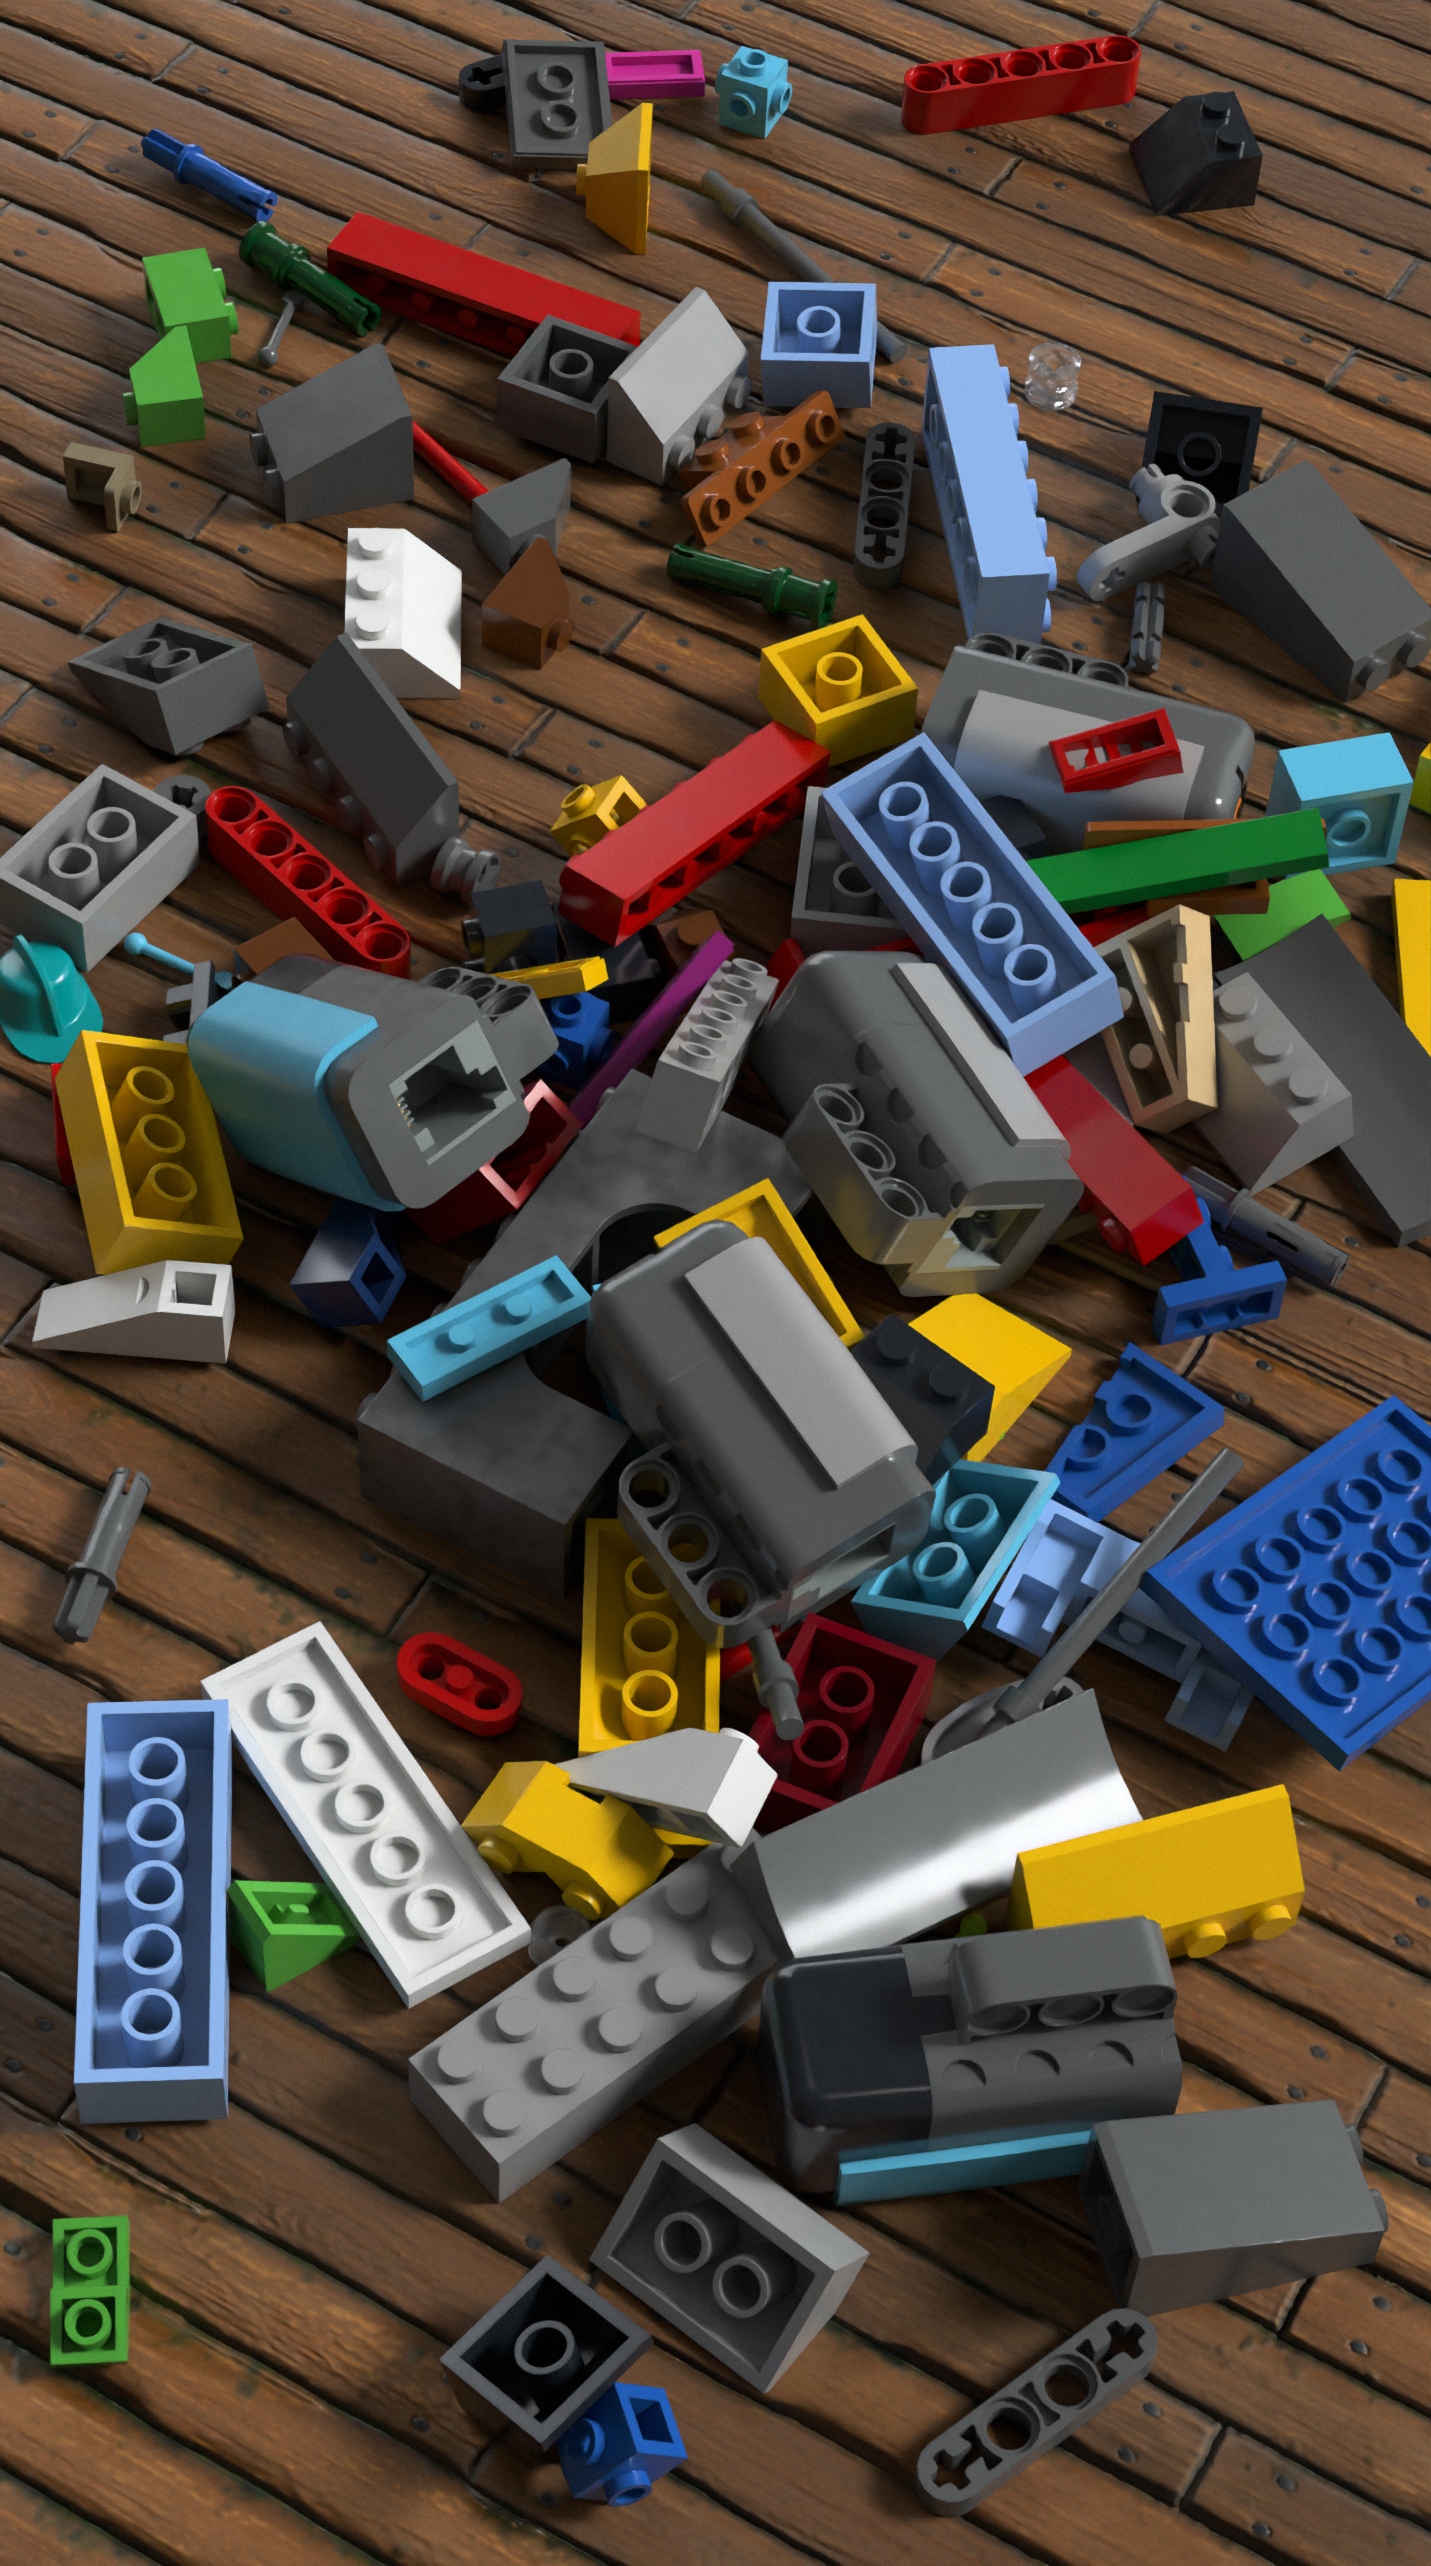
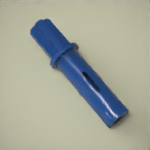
M151 129L148 135L143 137L140 145L143 148V156L172 172L177 182L181 184L190 183L252 217L256 222L268 221L271 218L274 210L265 206V203L276 206L278 198L276 193L262 188L205 156L202 148L194 143L187 146L159 129Z

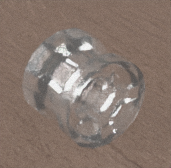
M1057 342L1037 345L1031 350L1027 363L1029 375L1025 381L1024 392L1025 397L1032 405L1039 409L1059 411L1070 407L1075 402L1078 394L1076 379L1080 374L1082 364L1078 352L1066 344Z

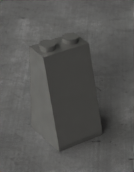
M1305 460L1223 505L1209 588L1345 703L1365 691L1377 689L1387 678L1406 667L1412 668L1417 666L1428 655L1431 649V608L1310 462Z
M1334 2099L1111 2120L1092 2124L1077 2188L1117 2308H1128L1140 2312L1145 2317L1372 2263L1376 2257L1384 2232H1387L1389 2227L1388 2213L1383 2197L1378 2189L1368 2188L1360 2167L1363 2164V2151L1358 2133L1351 2123H1343Z

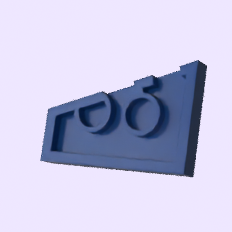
M1129 1342L1120 1356V1366L1110 1382L1104 1380L1094 1395V1406L1081 1425L1073 1427L1044 1471L1056 1473L1061 1482L1051 1499L1098 1523L1224 1425V1407Z

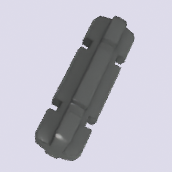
M1143 581L1136 586L1130 643L1131 651L1128 665L1135 673L1144 671L1151 675L1159 669L1166 589L1159 582L1150 584L1147 581Z

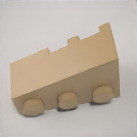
M1179 904L1094 947L1099 956L1114 973L1117 981L1124 1018L1103 1029L1101 1034L1134 1125L1165 1134L1218 1109L1210 916Z

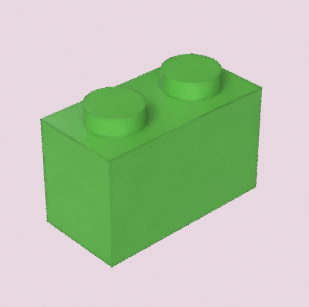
M199 248L142 258L145 299L159 341L175 327L186 326L195 364L232 358L230 335L239 333L237 314L233 302L224 303V300H226L224 276L221 268L212 269L206 249Z

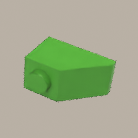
M178 326L172 329L129 369L131 392L122 393L123 412L126 426L136 425L141 447L206 439L203 396L186 326Z

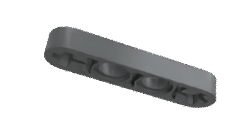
M883 422L875 425L869 430L866 437L853 573L859 583L874 589H886L894 586L900 581L903 574L915 436L908 427L894 422ZM885 448L895 449L894 460L884 459ZM880 481H888L897 484L899 488L895 490H881L874 487L873 484ZM874 519H887L896 525L891 528H878L869 522ZM874 549L879 551L885 550L884 563L873 562Z
M1128 2308L1112 2309L1102 2314L930 2442L920 2454L914 2478L915 2493L921 2504L932 2513L943 2517H958L971 2511L1143 2381L1151 2371L1158 2347L1157 2332L1151 2321L1140 2312ZM1113 2335L1121 2343L1130 2338L1134 2339L1137 2342L1134 2359L1125 2352L1117 2354L1105 2363L1101 2377L1095 2364L1105 2358L1111 2336ZM1067 2373L1073 2375L1083 2383L1086 2388L1087 2397L1082 2403L1075 2406L1065 2407L1058 2405L1047 2395L1045 2391L1046 2381L1056 2374ZM1005 2416L1018 2419L1027 2428L1030 2440L1017 2450L999 2448L990 2440L987 2434V2426L992 2420ZM967 2440H970L979 2459L965 2470L962 2482L963 2489L958 2490L952 2483L944 2484L939 2488L934 2484L938 2469L937 2465L941 2464L950 2472L968 2461L972 2445Z

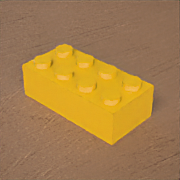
M81 1030L55 1077V1083L96 1274L108 1275L164 1260L228 1265L244 1238L212 1104L192 1068L187 1045Z

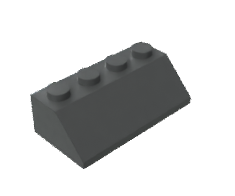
M346 632L334 638L286 697L288 723L282 726L283 737L291 754L294 757L301 756L308 765L316 789L322 795L328 793L334 801L344 828L348 832L355 831L364 843L368 860L373 868L377 871L383 869L396 889L431 876L434 862L442 846L452 836L459 837V783Z

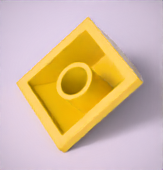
M641 103L589 142L588 163L577 165L576 196H586V218L634 254L646 255L650 194L653 103Z

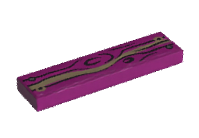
M719 930L699 944L567 1103L566 1107L583 1124L580 1128L584 1131L594 1118L597 1105L604 1092L610 1087L616 1089L630 1070H635L734 950L732 948L734 944Z

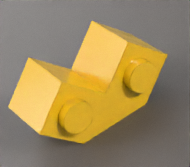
M548 1761L505 1762L461 1825L479 1845L477 1852L489 1866L507 1874L512 1872H545L563 1891L562 1899L565 1904L576 1914L589 1920L608 1918L653 1886L674 1855V1852L632 1806L609 1794L606 1795L601 1804H598L567 1787L571 1781L570 1773Z

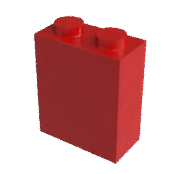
M541 1079L523 1087L525 1092L521 1094V1098L530 1114V1118L525 1132L513 1144L433 1204L424 1208L407 1207L403 1209L407 1216L436 1246L517 1211L583 1124Z

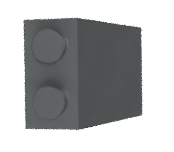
M383 343L366 348L256 409L257 433L249 435L252 458L256 467H265L263 480L269 503L278 502L286 524L414 499L412 413Z

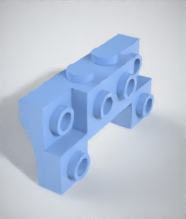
M1050 1499L1028 1534L981 1627L1042 1658L1060 1623L1071 1626L1137 1549L1140 1543ZM1139 1588L1095 1640L1180 1682L1182 1685L1164 1721L1226 1752L1243 1720L1254 1693Z

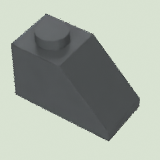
M563 458L472 499V541L505 575L538 536L548 540L556 558L570 508L571 464L569 461Z

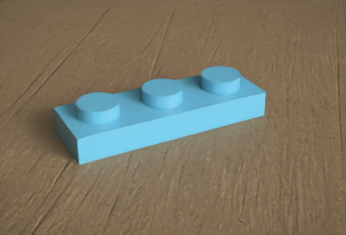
M555 1255L388 1339L387 1356L421 1401L424 1402L586 1319L588 1303L591 1297L560 1258Z

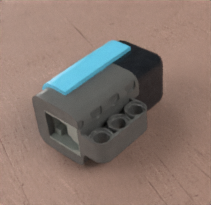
M294 953L284 956L249 981L242 983L199 1015L189 1027L186 1038L192 1068L235 1150L245 1162L311 1188L382 1211H401L407 1207L424 1208L433 1204L513 1144L525 1132L530 1118V1114L521 1098V1094L525 1090L520 1079L549 1059L559 1047L558 1039L533 987L528 984L461 967L443 968L415 982L308 953Z
M1135 1915L799 1957L779 1963L768 1975L762 1986L757 2063L775 2162L785 2184L799 2194L816 2196L832 2194L834 2204L836 2206L978 2190L1081 2175L1092 2124L1111 2120L1175 2114L1182 2088V2062L1173 2022L1178 1995L1161 1925L1154 1920L1146 1919L1144 1915Z

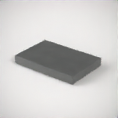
M503 39L502 61L512 168L577 170L578 164H587L589 142L612 126L604 42Z

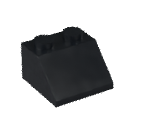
M1215 91L1207 94L1185 96L1130 142L1129 153L1156 216L1255 205L1263 155L1234 91Z
M1154 391L1141 469L1145 467L1148 470L1150 464H1155L1160 468L1164 476L1177 474L1184 481L1195 482L1204 486L1212 493L1215 499L1214 513L1222 515L1224 504L1249 491L1263 408ZM1136 496V501L1140 502L1141 499Z
M891 1313L850 1351L916 1443L918 1454L915 1464L931 1486L987 1434L995 1386Z
M547 2254L439 2359V2362L462 2410L509 2449L545 2452L654 2342L649 2333Z

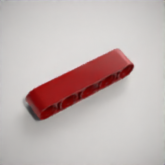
M1114 35L917 65L907 70L904 76L901 124L913 133L935 134L1128 103L1134 98L1136 93L1141 48L1135 40L1129 37Z
M225 786L215 790L208 796L205 808L210 854L283 922L295 917L335 961L411 980L410 936L396 920L253 792L239 786Z

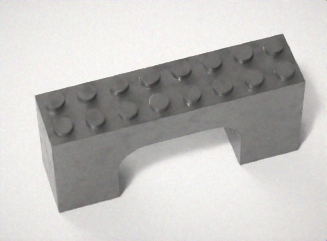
M631 1069L616 1089L610 1087L604 1092L591 1122L584 1131L579 1129L563 1150L562 1159L551 1173L546 1172L530 1193L529 1201L517 1216L510 1214L503 1221L498 1230L495 1244L483 1259L478 1257L470 1263L462 1278L461 1287L449 1303L441 1302L435 1308L430 1318L555 1255L560 1258L590 1297H592L593 1285L602 1284L649 1254L656 1255L659 1251L654 1243L653 1237L767 1178L771 1181L814 1253L824 1240L826 1209L786 1150L783 1139L726 1112H719L697 1153L636 1132L635 1128L652 1078ZM587 1318L424 1402L421 1401L393 1365L390 1379L378 1394L370 1393L363 1400L354 1420V1427L358 1429L359 1451L356 1457V1466L359 1467L361 1497L564 1600L584 1573L586 1518L618 1519L619 1479L623 1470L634 1461L635 1433L630 1427L553 1390L541 1382L586 1322Z

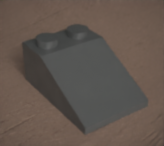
M162 616L68 661L70 671L146 745L169 752L174 756H184L197 752L204 746L205 740L221 732L227 733L243 729L251 723V717L270 708L251 644Z

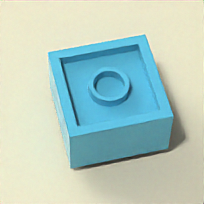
M1390 732L1279 750L1265 817L1319 808L1320 816L1325 820L1326 824L1325 842L1330 866L1321 869L1324 875L1394 864L1414 782ZM1301 873L1284 875L1282 877L1285 880Z

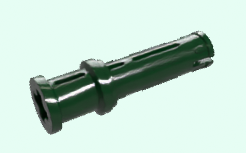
M260 221L254 224L244 235L239 247V258L247 266L260 267L271 275L272 282L281 289H295L329 314L344 322L360 336H366L368 330L372 332L376 328L381 318V308L356 293L329 272L317 266L311 260V255L304 246L299 243L290 244L278 236L277 229L267 221Z
M679 543L673 547L675 553L671 552L667 562L668 578L752 600L762 604L763 609L770 615L779 617L783 613L810 620L812 627L821 629L827 626L833 614L838 594L836 581L825 578L820 583L794 575L791 568L785 566L775 567L772 571L764 568L761 569L712 553L709 554L695 550Z

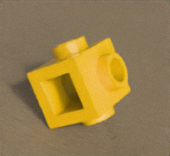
M622 775L592 787L588 784H582L572 790L562 801L560 807L563 812L550 830V833L564 847L570 858L575 855H582L595 846L610 830H617L635 818L647 804Z

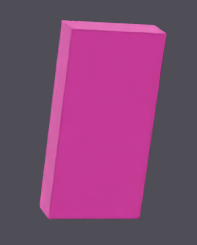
M700 50L605 53L610 100L705 96V77Z

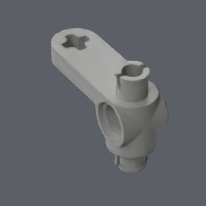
M1150 464L1148 470L1145 467L1140 469L1133 476L1129 489L1141 499L1138 505V513L1149 525L1094 551L1078 570L1076 580L1079 586L1092 600L1102 601L1193 558L1199 562V565L1204 570H1211L1221 519L1214 513L1215 499L1212 493L1198 483L1184 481L1177 474L1164 476L1160 468L1155 464Z

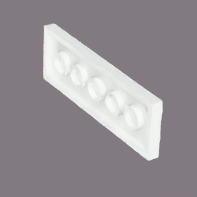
M321 1621L200 1681L201 1694L204 1700L228 1699L233 1744L408 2009L531 1943L530 1926L485 1860L478 1854L474 1844Z

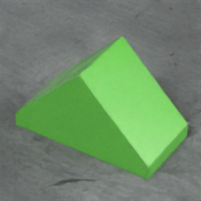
M235 1880L226 1890L231 1940L266 1993L354 1946L361 1938L326 1883Z

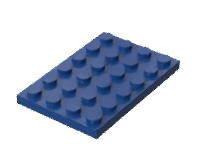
M1395 1395L1388 1398L1146 1571L1144 1582L1139 1587L1339 1772L1431 1700V1427Z

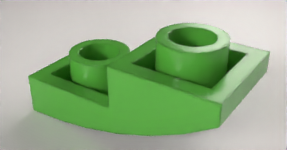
M1321 869L1304 872L1268 886L1270 901L1267 914L1213 915L1216 925L1241 962L1252 958L1287 938L1321 913H1323L1333 928L1351 919L1350 912Z
M128 2215L53 2219V2288L50 2289L51 2367L128 2364L130 2311V2221Z

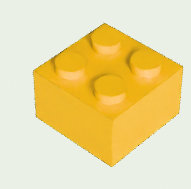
M863 614L761 649L758 699L773 720L781 722L832 751L828 767L913 738L918 687Z

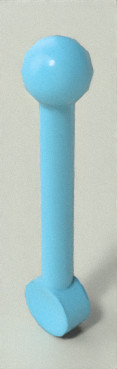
M133 932L126 936L124 948L130 955L138 956L144 954L193 977L194 964L147 943L145 936L141 933ZM226 971L215 973V981L221 987L231 991L233 989L231 982L233 975Z

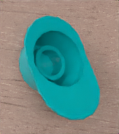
M22 934L16 935L13 938V947L0 958V1026L8 1041L20 1055L36 1063H64L81 1030L102 1033L104 1021L100 1007L83 976L76 969L71 957L61 947L49 942H27Z

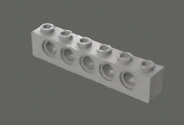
M736 958L732 962L725 960L712 975L657 1061L635 1128L636 1132L697 1153L749 1062L748 1052L751 1040L769 1013L780 980L768 976V971L765 967L750 960Z

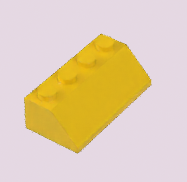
M586 1518L578 1758L686 1728L719 1734L720 1648L707 1644L697 1634L627 1535L619 1519ZM690 1543L676 1545L670 1550V1553L682 1562H695L705 1555L698 1546ZM720 1598L713 1600L709 1604V1608L718 1616H720Z
M1284 1784L1017 1853L1004 1922L1007 1931L1144 1915L1146 1919L1154 1920L1161 1925L1169 1959L1188 1955L1191 1958L1206 1957L1219 1951L1228 1943L1251 1937L1255 1940L1263 1941L1282 1935L1290 1927L1295 1926L1305 1893L1290 1800Z

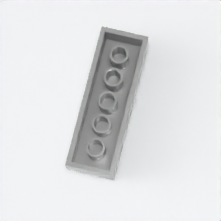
M751 1828L742 1848L717 1842L712 1843L408 2059L409 2100L498 2203H501L760 2013L762 1986L771 1971L781 1961L729 1867L753 1841L762 1838L753 1828Z

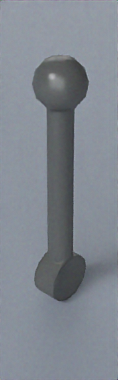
M290 290L283 294L284 310L267 346L261 348L257 354L259 364L265 368L273 367L277 363V349L294 312L300 311L304 307V296L299 291Z

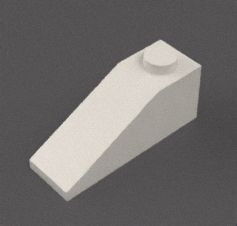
M686 1728L554 1764L570 1773L571 1781L567 1787L598 1804H601L606 1795L609 1794L632 1806L652 1828L742 1848L778 1775L757 1753L759 1749L758 1744L749 1736L731 1728H721L719 1734Z

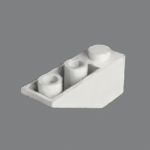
M164 1260L43 1290L32 1341L33 1348L226 1363L235 1316L232 1266Z

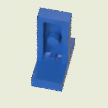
M1201 1197L1196 1198L1204 1223L1168 1248L1183 1282L1159 1287L1151 1326L1160 1346L1279 1318L1287 1278L1279 1261L1234 1270L1228 1249L1224 1245L1218 1246L1211 1231L1209 1210L1204 1199Z

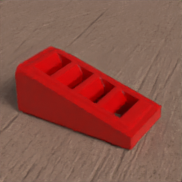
M1165 708L1048 742L1065 794L1121 788L1145 779L1184 773L1181 752ZM1153 741L1155 748L1143 749L1141 742ZM1129 744L1133 754L1121 757L1118 745ZM1106 747L1110 761L1099 764L1094 748ZM1088 749L1089 752L1085 757L1086 768L1075 770L1074 765L1069 766L1065 752Z

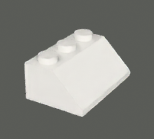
M348 528L344 633H348L395 698L460 699L462 571L406 529Z

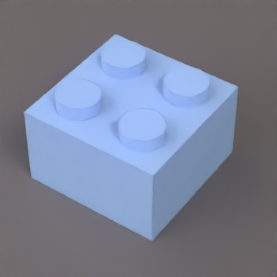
M768 283L761 351L764 406L797 407L816 391H828L834 408H871L877 340L876 284Z

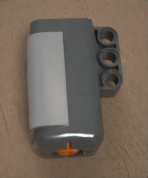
M996 633L977 634L969 639L965 647L955 646L920 733L924 732L978 801L997 795L1021 800L1047 838L1044 857L1081 851L1084 826L1088 822L1241 819L1255 752L1253 729L1245 720L1235 714L1128 688L1129 678L1125 670L1112 662ZM1165 708L1181 752L1184 773L1145 779L1121 788L1065 794L1048 744L1049 741ZM1153 741L1141 742L1144 750L1155 748ZM1129 744L1118 745L1121 757L1133 754ZM1106 747L1094 748L1099 764L1110 761ZM1080 749L1065 752L1069 766L1074 765L1075 770L1086 768L1085 757L1089 750Z
M826 950L812 954L798 967L751 1040L748 1056L752 1070L789 1124V1128L783 1135V1143L786 1150L848 1244L864 1259L876 1264H882L903 1296L922 1297L991 1293L1012 1285L1031 1267L1084 1192L1083 1182L1068 1163L1071 1156V1146L1009 1055L942 965L927 963L919 955L900 951Z
M718 1219L708 1221L664 1245L656 1255L649 1254L604 1281L592 1294L587 1310V1364L595 1379L648 1451L631 1462L622 1472L619 1479L617 1517L627 1535L697 1634L707 1644L717 1648H733L748 1641L771 1625H774L779 1632L789 1630L804 1622L809 1612L813 1614L818 1613L907 1556L923 1541L927 1534L936 1491L915 1464L918 1454L916 1443L842 1340L764 1238H748L746 1233L732 1222ZM641 1490H654L659 1492L666 1501L660 1506L645 1508L638 1505L631 1497ZM690 1543L698 1546L705 1555L695 1562H682L677 1560L670 1553V1550L676 1545ZM719 1598H731L736 1600L743 1607L744 1611L735 1617L723 1618L716 1615L709 1608V1604Z

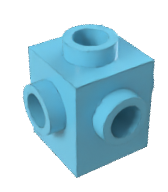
M741 46L729 64H722L716 77L715 92L720 94L719 125L765 139L781 115L786 111L791 99L792 84L787 82L788 60L767 54L762 50Z

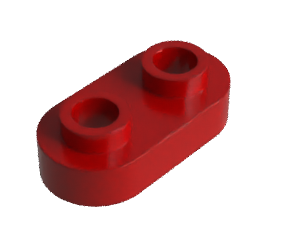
M427 1632L415 1635L400 1648L397 1655V1680L402 1692L413 1701L462 1728L481 1736H495L505 1733L514 1727L520 1719L523 1708L522 1685L516 1674L505 1666L442 1633ZM430 1671L438 1672L442 1675L434 1680H427L421 1677L422 1674ZM487 1702L499 1706L493 1710L478 1708L479 1705Z

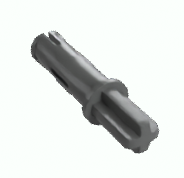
M1195 1166L1188 1167L1183 1173L1188 1183L1192 1186L1195 1197L1204 1199L1210 1218L1221 1224L1220 1231L1228 1234L1233 1230L1330 1287L1338 1283L1350 1262V1254L1305 1230L1297 1223L1263 1206L1251 1198L1252 1192L1246 1188L1239 1192Z
M118 1467L112 1471L108 1487L78 1562L70 1565L65 1573V1582L68 1587L52 1625L54 1633L63 1637V1642L74 1645L76 1642L86 1643L90 1640L105 1601L113 1598L117 1592L118 1581L116 1580V1573L145 1499L152 1488V1482L148 1476L137 1471L127 1495H124L131 1469Z

